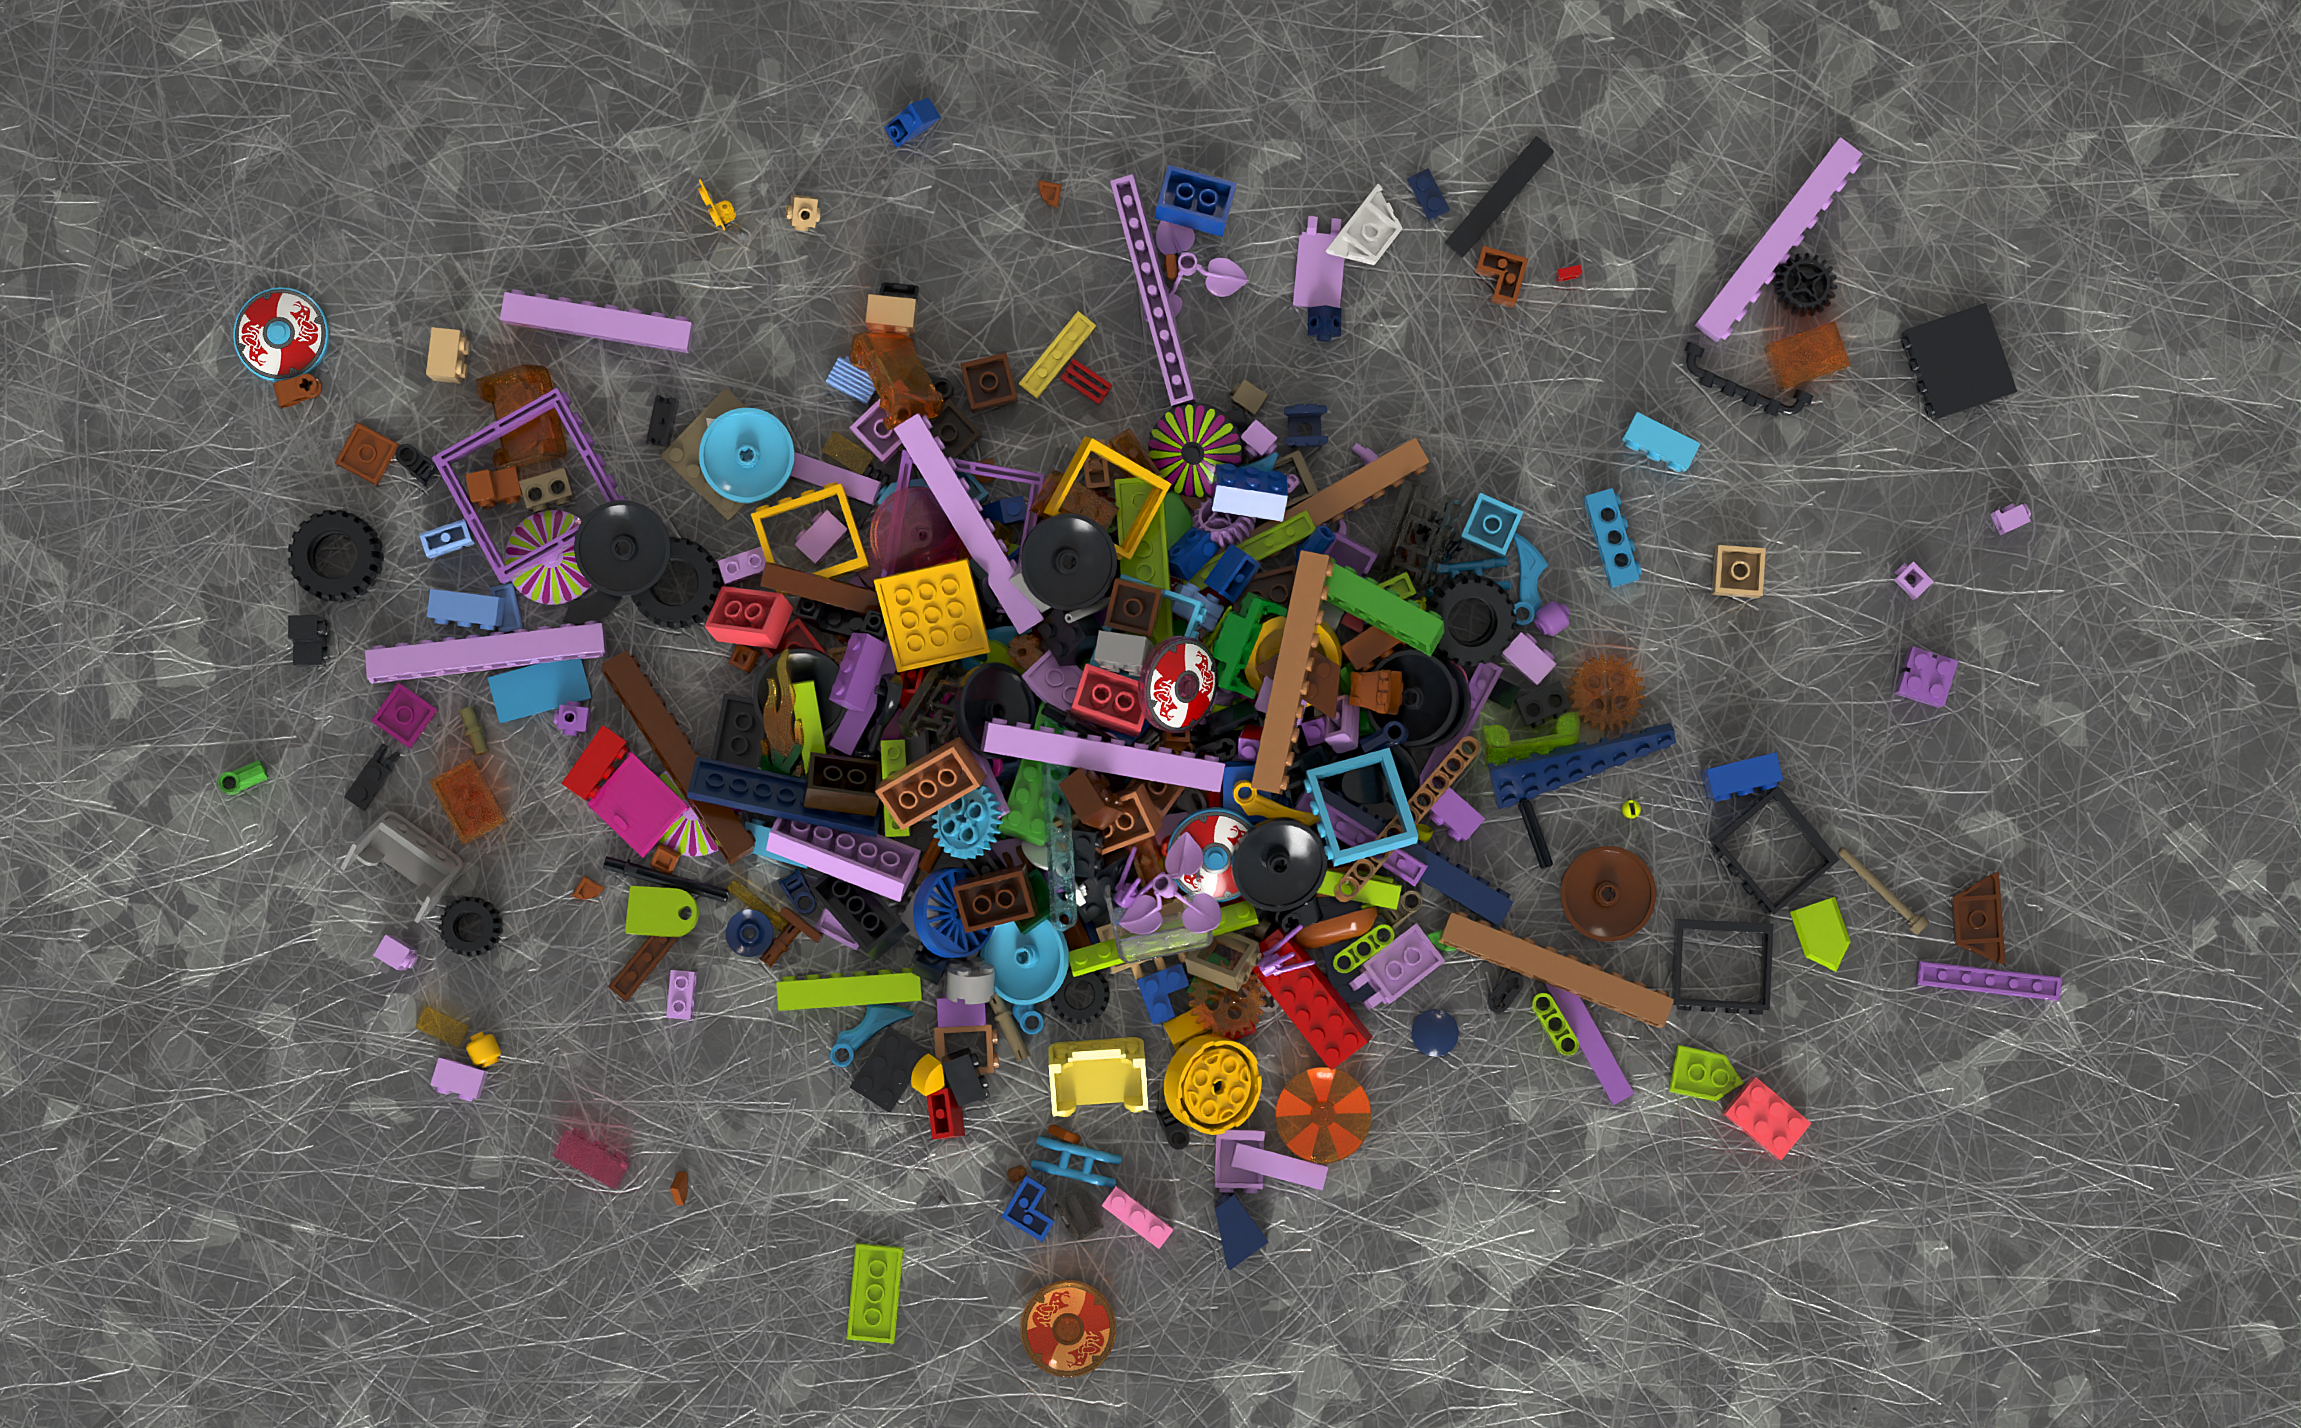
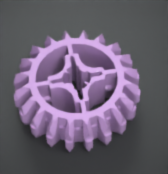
M1206 497L1205 503L1199 502V509L1194 510L1195 516L1192 517L1193 527L1209 532L1213 543L1215 541L1217 546H1221L1224 550L1231 543L1233 545L1237 542L1242 543L1243 537L1249 538V531L1254 530V524L1256 523V517L1212 511V502L1209 497Z

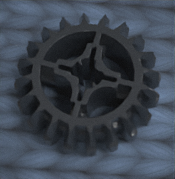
M1798 253L1795 255V261L1789 257L1786 261L1788 265L1781 264L1779 267L1782 271L1775 272V276L1781 280L1773 281L1774 286L1780 287L1774 290L1773 293L1774 295L1781 294L1777 302L1782 303L1785 301L1787 303L1783 307L1784 310L1791 306L1793 308L1791 311L1792 315H1795L1798 310H1800L1801 317L1806 315L1807 310L1810 316L1815 315V309L1821 313L1824 311L1823 305L1829 307L1831 304L1828 298L1834 299L1836 296L1830 290H1836L1837 285L1830 282L1836 280L1837 277L1836 275L1829 276L1828 273L1833 268L1828 267L1825 269L1823 267L1827 263L1825 259L1818 263V255H1815L1810 260V254L1806 253L1802 260L1801 255ZM1799 267H1807L1814 270L1817 273L1813 275H1807L1803 270H1800ZM1790 271H1792L1795 286L1788 291L1787 278ZM1822 279L1823 292L1818 299L1815 283ZM1813 280L1808 287L1797 290L1802 282L1806 283ZM1803 295L1811 303H1803L1793 297Z

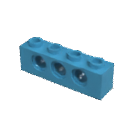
M1613 488L1585 496L1583 501L1609 588L1612 589L1638 581L1642 571L1639 561H1634L1632 552H1635L1632 538L1628 539L1625 531L1628 529L1625 515L1621 516L1619 511L1621 506L1619 494L1614 493ZM1602 510H1610L1613 514V519L1611 521L1603 520L1601 517ZM1608 533H1617L1620 538L1619 543H1610ZM1616 555H1623L1626 558L1625 566L1620 567L1615 564L1614 558Z

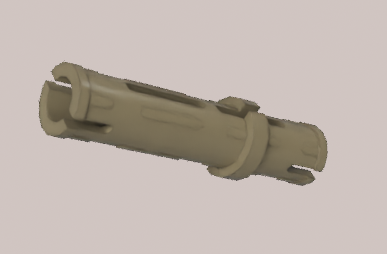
M997 992L994 993V998L990 996L989 1001L995 1014L994 1019L996 1022H999L1016 1057V1061H1021L1031 1056V1054L1028 1052L1014 1023L1011 1009L1008 1010L1003 998L997 995Z

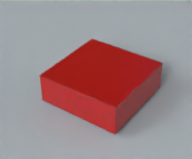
M1581 265L1558 269L1555 274L1557 281L1561 282L1580 278L1583 272Z

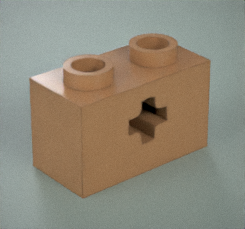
M1105 439L1096 440L1105 445ZM1090 451L1083 464L1087 492L1110 490L1107 460Z

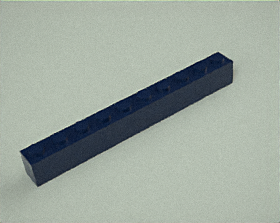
M1319 779L1317 780L1324 802L1377 835L1387 826L1388 821L1377 814L1375 817H1372L1366 813L1368 810L1366 807L1358 803L1352 805L1346 801L1341 792L1335 790L1332 793L1326 789V783ZM1303 785L1302 789L1300 790L1299 794L1294 800V805L1298 803L1301 796L1303 795L1305 791V785ZM1392 831L1387 832V837L1396 835ZM1419 839L1416 844L1400 848L1428 866L1420 881L1493 925H1501L1514 903L1508 899L1510 897L1509 893L1500 888L1496 891L1488 887L1489 881L1480 876H1477L1476 879L1468 875L1469 869L1458 863L1455 867L1448 862L1449 857L1439 851L1436 854L1427 850L1429 845Z

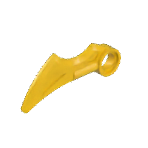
M1240 780L1233 786L1232 795L1248 816L1260 815L1268 819L1279 817L1292 818L1308 826L1319 821L1318 816H1314L1312 812L1294 810L1258 794L1256 789L1251 788L1252 782L1249 780ZM1245 786L1249 787L1251 795L1245 799L1238 796L1239 789Z

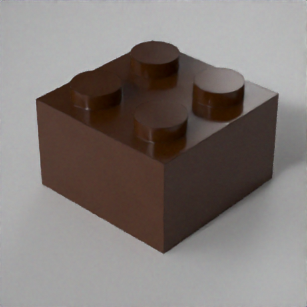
M1006 352L960 364L972 413L1018 402Z
M1120 577L1115 578L1104 626L1148 637L1154 636L1165 589Z
M1080 767L1058 784L1083 824L1104 830L1125 813L1121 807V799L1111 792L1108 787L1110 782L1103 774H1097L1093 770L1089 771Z

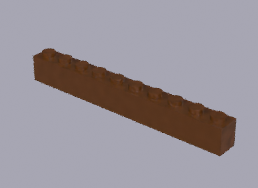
M625 650L602 663L601 672L730 866L754 851L756 839L750 830L746 831L741 824L743 820L737 810L733 811L731 807L687 798L696 756L701 757L698 752L694 753L690 747L691 741L685 732H680L677 727L678 721L673 713L667 712L664 707L666 705L664 699L659 693L655 694L651 688L653 684L647 674L643 675L639 670L640 664L634 655L630 656L628 651Z

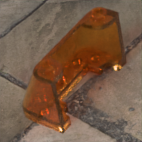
M860 332L853 335L849 360L853 367L865 368L881 398L879 406L887 412V418L883 419L887 430L894 429L920 413L921 417L926 415L928 419L940 415L941 405H943L942 394L935 389L914 350L911 338H907L905 334Z
M521 364L476 379L478 396L485 402L492 403L496 421L554 390L550 372L542 365ZM555 407L500 437L502 447L494 451L492 460L496 471L511 467H525L564 457L567 454V445L561 418Z

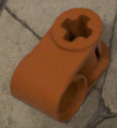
M302 374L273 384L280 408L294 406L302 401L315 398L322 391L320 380L310 374ZM310 381L311 383H313V385H310V390L305 389V387L308 386V382Z

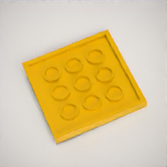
M968 558L880 577L874 580L897 672L991 652Z

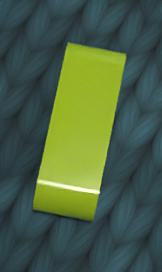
M1386 924L1373 928L1334 956V969L1340 973H1348L1393 941V929ZM1381 928L1389 931L1390 937L1386 942H1380L1377 939V931ZM1361 942H1366L1370 946V952L1366 956H1362L1357 952V946ZM1343 955L1350 959V966L1345 970L1340 969L1337 965L1338 958Z
M1547 993L1535 994L1531 999V1008L1555 1048L1563 1055H1573L1579 1048V1042L1555 1001ZM1539 997H1545L1548 1000V1007L1543 1011L1539 1010L1536 1006V1001ZM1553 1017H1557L1561 1022L1560 1028L1556 1031H1552L1548 1025L1549 1020ZM1564 1038H1570L1573 1041V1048L1570 1051H1564L1561 1047V1042Z

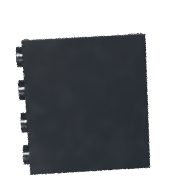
M1986 303L1912 327L1901 333L1900 341L1904 351H1908L1910 357L1908 360L1909 368L1912 373L1916 374L1918 379L1916 387L1918 393L1924 396L1926 402L1924 410L1927 417H1931L1932 422L2002 397L2006 398L2018 392Z

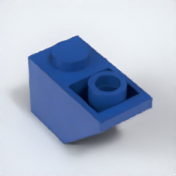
M926 98L908 105L884 129L894 145L899 147L929 129L941 116L931 100Z

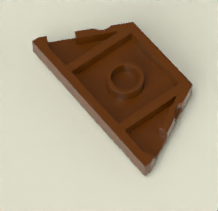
M1313 649L1311 657H1314V666L1312 672L1308 671L1306 681H1309V689L1307 695H1303L1302 699L1330 718L1335 719L1341 666ZM1279 653L1258 665L1256 670L1274 680Z
M1994 872L1951 897L1954 943L1956 946L1998 964H2006L1999 872Z

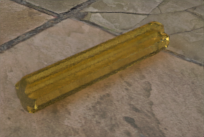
M733 880L729 884L727 889L751 909L766 915L775 928L779 931H783L789 923L788 920L740 882Z

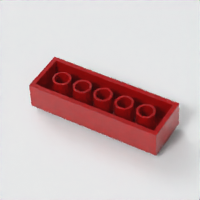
M1281 927L1259 943L1260 953L1262 954L1261 958L1264 957L1263 952L1271 949L1288 934ZM1292 938L1273 953H1277L1280 957L1291 952L1295 953L1294 957L1283 962L1282 967L1312 960L1307 952ZM1316 964L1283 972L1277 976L1272 974L1268 977L1263 975L1259 965L1253 968L1254 974L1330 1070L1337 1067L1373 1037Z

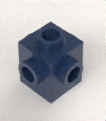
M1327 305L1308 307L1307 336L1317 337V341L1330 342L1332 337H1341L1342 308Z

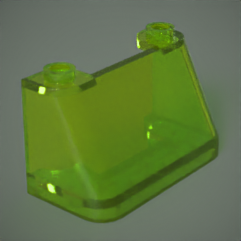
M1578 711L1561 715L1557 719L1556 728L1551 730V735L1511 742L1509 733L1504 726H1483L1479 729L1486 770L1488 771L1487 764L1492 762L1495 766L1508 763L1507 761L1510 758L1515 757L1516 761L1529 758V754L1532 753L1546 755L1555 748L1579 743L1580 719Z

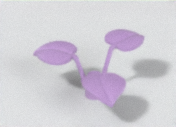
M1161 220L1156 232L1158 250L1165 256L1168 254L1175 255L1176 253L1180 256L1178 259L1179 273L1171 291L1167 287L1174 317L1182 309V299L1174 293L1183 275L1190 276L1196 270L1200 271L1203 275L1207 276L1205 285L1208 291L1218 297L1229 296L1247 283L1248 278L1244 271L1236 263L1226 258L1212 259L1208 264V271H1205L1201 265L1197 264V258L1194 254L1182 252L1189 250L1193 246L1195 240L1194 230ZM1143 304L1144 320L1148 322L1146 311Z
M1188 832L1182 834L1175 841L1166 856L1165 867L1168 874H1159L1152 882L1157 901L1152 896L1141 895L1127 908L1123 918L1119 921V924L1126 930L1136 934H1149L1157 930L1163 921L1162 914L1159 912L1162 909L1161 896L1164 898L1176 896L1189 906L1182 915L1183 924L1189 931L1204 933L1219 926L1221 909L1218 902L1209 894L1199 893L1191 903L1177 892L1178 886L1173 880L1181 878L1183 874H1195L1203 864V851Z

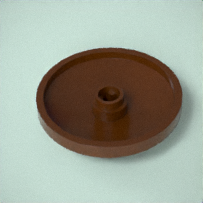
M1602 846L1582 853L1568 866L1561 881L1560 902L1567 920L1579 933L1593 940L1613 942L1634 935L1648 922L1656 903V886L1651 871L1637 855L1620 847Z

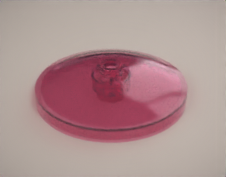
M911 486L892 493L878 507L871 523L870 542L872 551L881 567L891 575L929 567L930 564L957 556L963 544L935 495L927 487Z

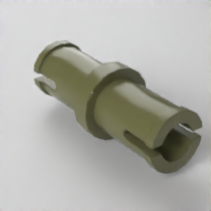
M471 706L460 710L459 714L466 729L464 733L466 737H469L474 755L480 756L487 753L489 748L482 733L484 729L483 726L479 725L474 707Z

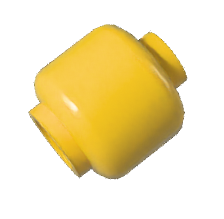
M482 1031L470 1037L471 1042L467 1044L466 1050L473 1065L481 1066L483 1069L499 1061L498 1057L501 1055V1049L493 1034L484 1035Z

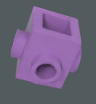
M566 701V705H559V710H555L554 724H557V729L563 730V735L577 736V732L588 733L591 709L580 707V702ZM574 715V720L570 722V716Z

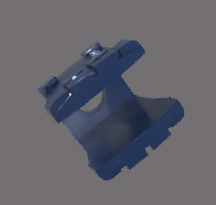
M1316 404L1286 406L1284 408V415L1288 416L1289 437H1285V444L1289 448L1322 447V445L1327 444L1328 436L1321 435V416L1327 413V406ZM1303 423L1309 424L1312 428L1311 434L1309 436H1301L1298 433L1299 425Z

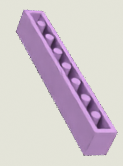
M512 289L511 293L504 292L500 321L504 324L690 353L694 325L692 322H688L689 318L675 316L674 319L665 318V314L658 312L645 315L642 314V310L628 308V312L620 311L618 306L607 304L604 308L595 307L596 303L582 301L581 304L572 303V299L558 297V300L549 299L548 295L535 293L533 297L525 295L526 292L515 289Z

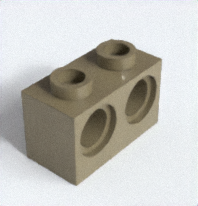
M565 468L519 481L526 508L529 511L533 510L534 513L545 511L548 509V505L555 503L557 506L566 505L571 502L570 499L575 498L568 470ZM559 482L564 483L565 490L561 494H555L553 491L555 484ZM540 489L542 497L537 501H532V491Z

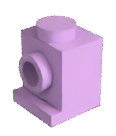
M2013 503L2002 508V514L2000 510L1990 514L2000 535L2030 522L2029 517L2031 516L2030 510L2025 503L2017 507Z
M1914 561L1909 565L1903 563L1894 572L1897 575L1894 581L1912 600L1918 598L1934 582ZM1907 576L1913 577V584H1909L1906 581Z

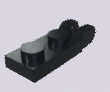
M384 743L378 748L373 758H370L344 796V798L363 811L367 809L392 772L391 769L400 757L399 753L394 752L389 757L385 766L380 764L379 761L388 748Z

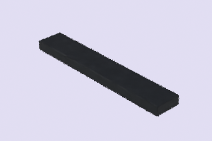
M1536 136L1450 235L1445 244L1463 258L1549 159L1554 150Z

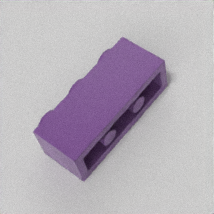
M852 633L843 661L840 664L836 681L832 686L829 700L848 710L865 711L888 645L869 634Z

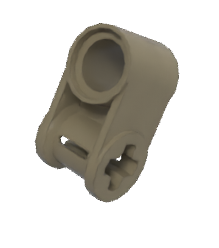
M1408 890L1400 895L1397 910L1382 907L1377 913L1384 917L1392 929H1395L1421 907L1422 897L1418 892ZM1409 894H1414L1418 898V904L1414 908H1409L1405 905V897ZM1389 910L1395 916L1396 920H1394L1393 917L1390 915V913L1388 912Z

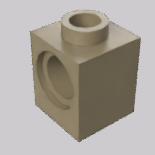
M1245 379L1242 384L1237 382L1230 392L1233 396L1231 402L1239 408L1243 407V410L1252 417L1256 416L1268 398V394Z

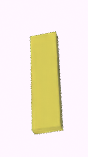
M1077 311L1019 382V385L1038 399L1097 326Z

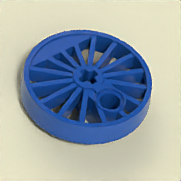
M945 867L934 871L923 881L915 897L913 919L916 932L925 947L940 957L960 958L978 952L988 942L995 927L976 930L975 932L979 934L977 938L973 931L965 933L952 887L955 884L954 872H957L956 881L975 876L969 869ZM943 877H945L946 885L944 884V882H943V880H942ZM935 886L939 891L940 895L933 891V888ZM929 897L940 906L928 905ZM927 910L938 912V915L927 918ZM941 920V921H940L936 926H934V927L929 924V923H933V922H936V921Z

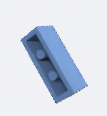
M430 589L427 617L434 618V623L448 625L449 620L457 621V626L471 628V624L476 623L480 624V629L494 630V626L502 627L506 598Z

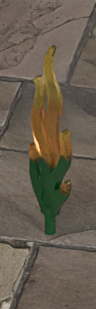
M787 648L781 654L777 665L782 693L778 713L776 711L778 687L774 678L768 679L769 694L764 708L763 724L772 748L774 763L771 760V751L767 740H761V770L801 778L804 770L802 763L792 773L793 766L804 747L802 720L799 718L795 722L794 740L791 722L796 694L786 669V661L789 654V649Z

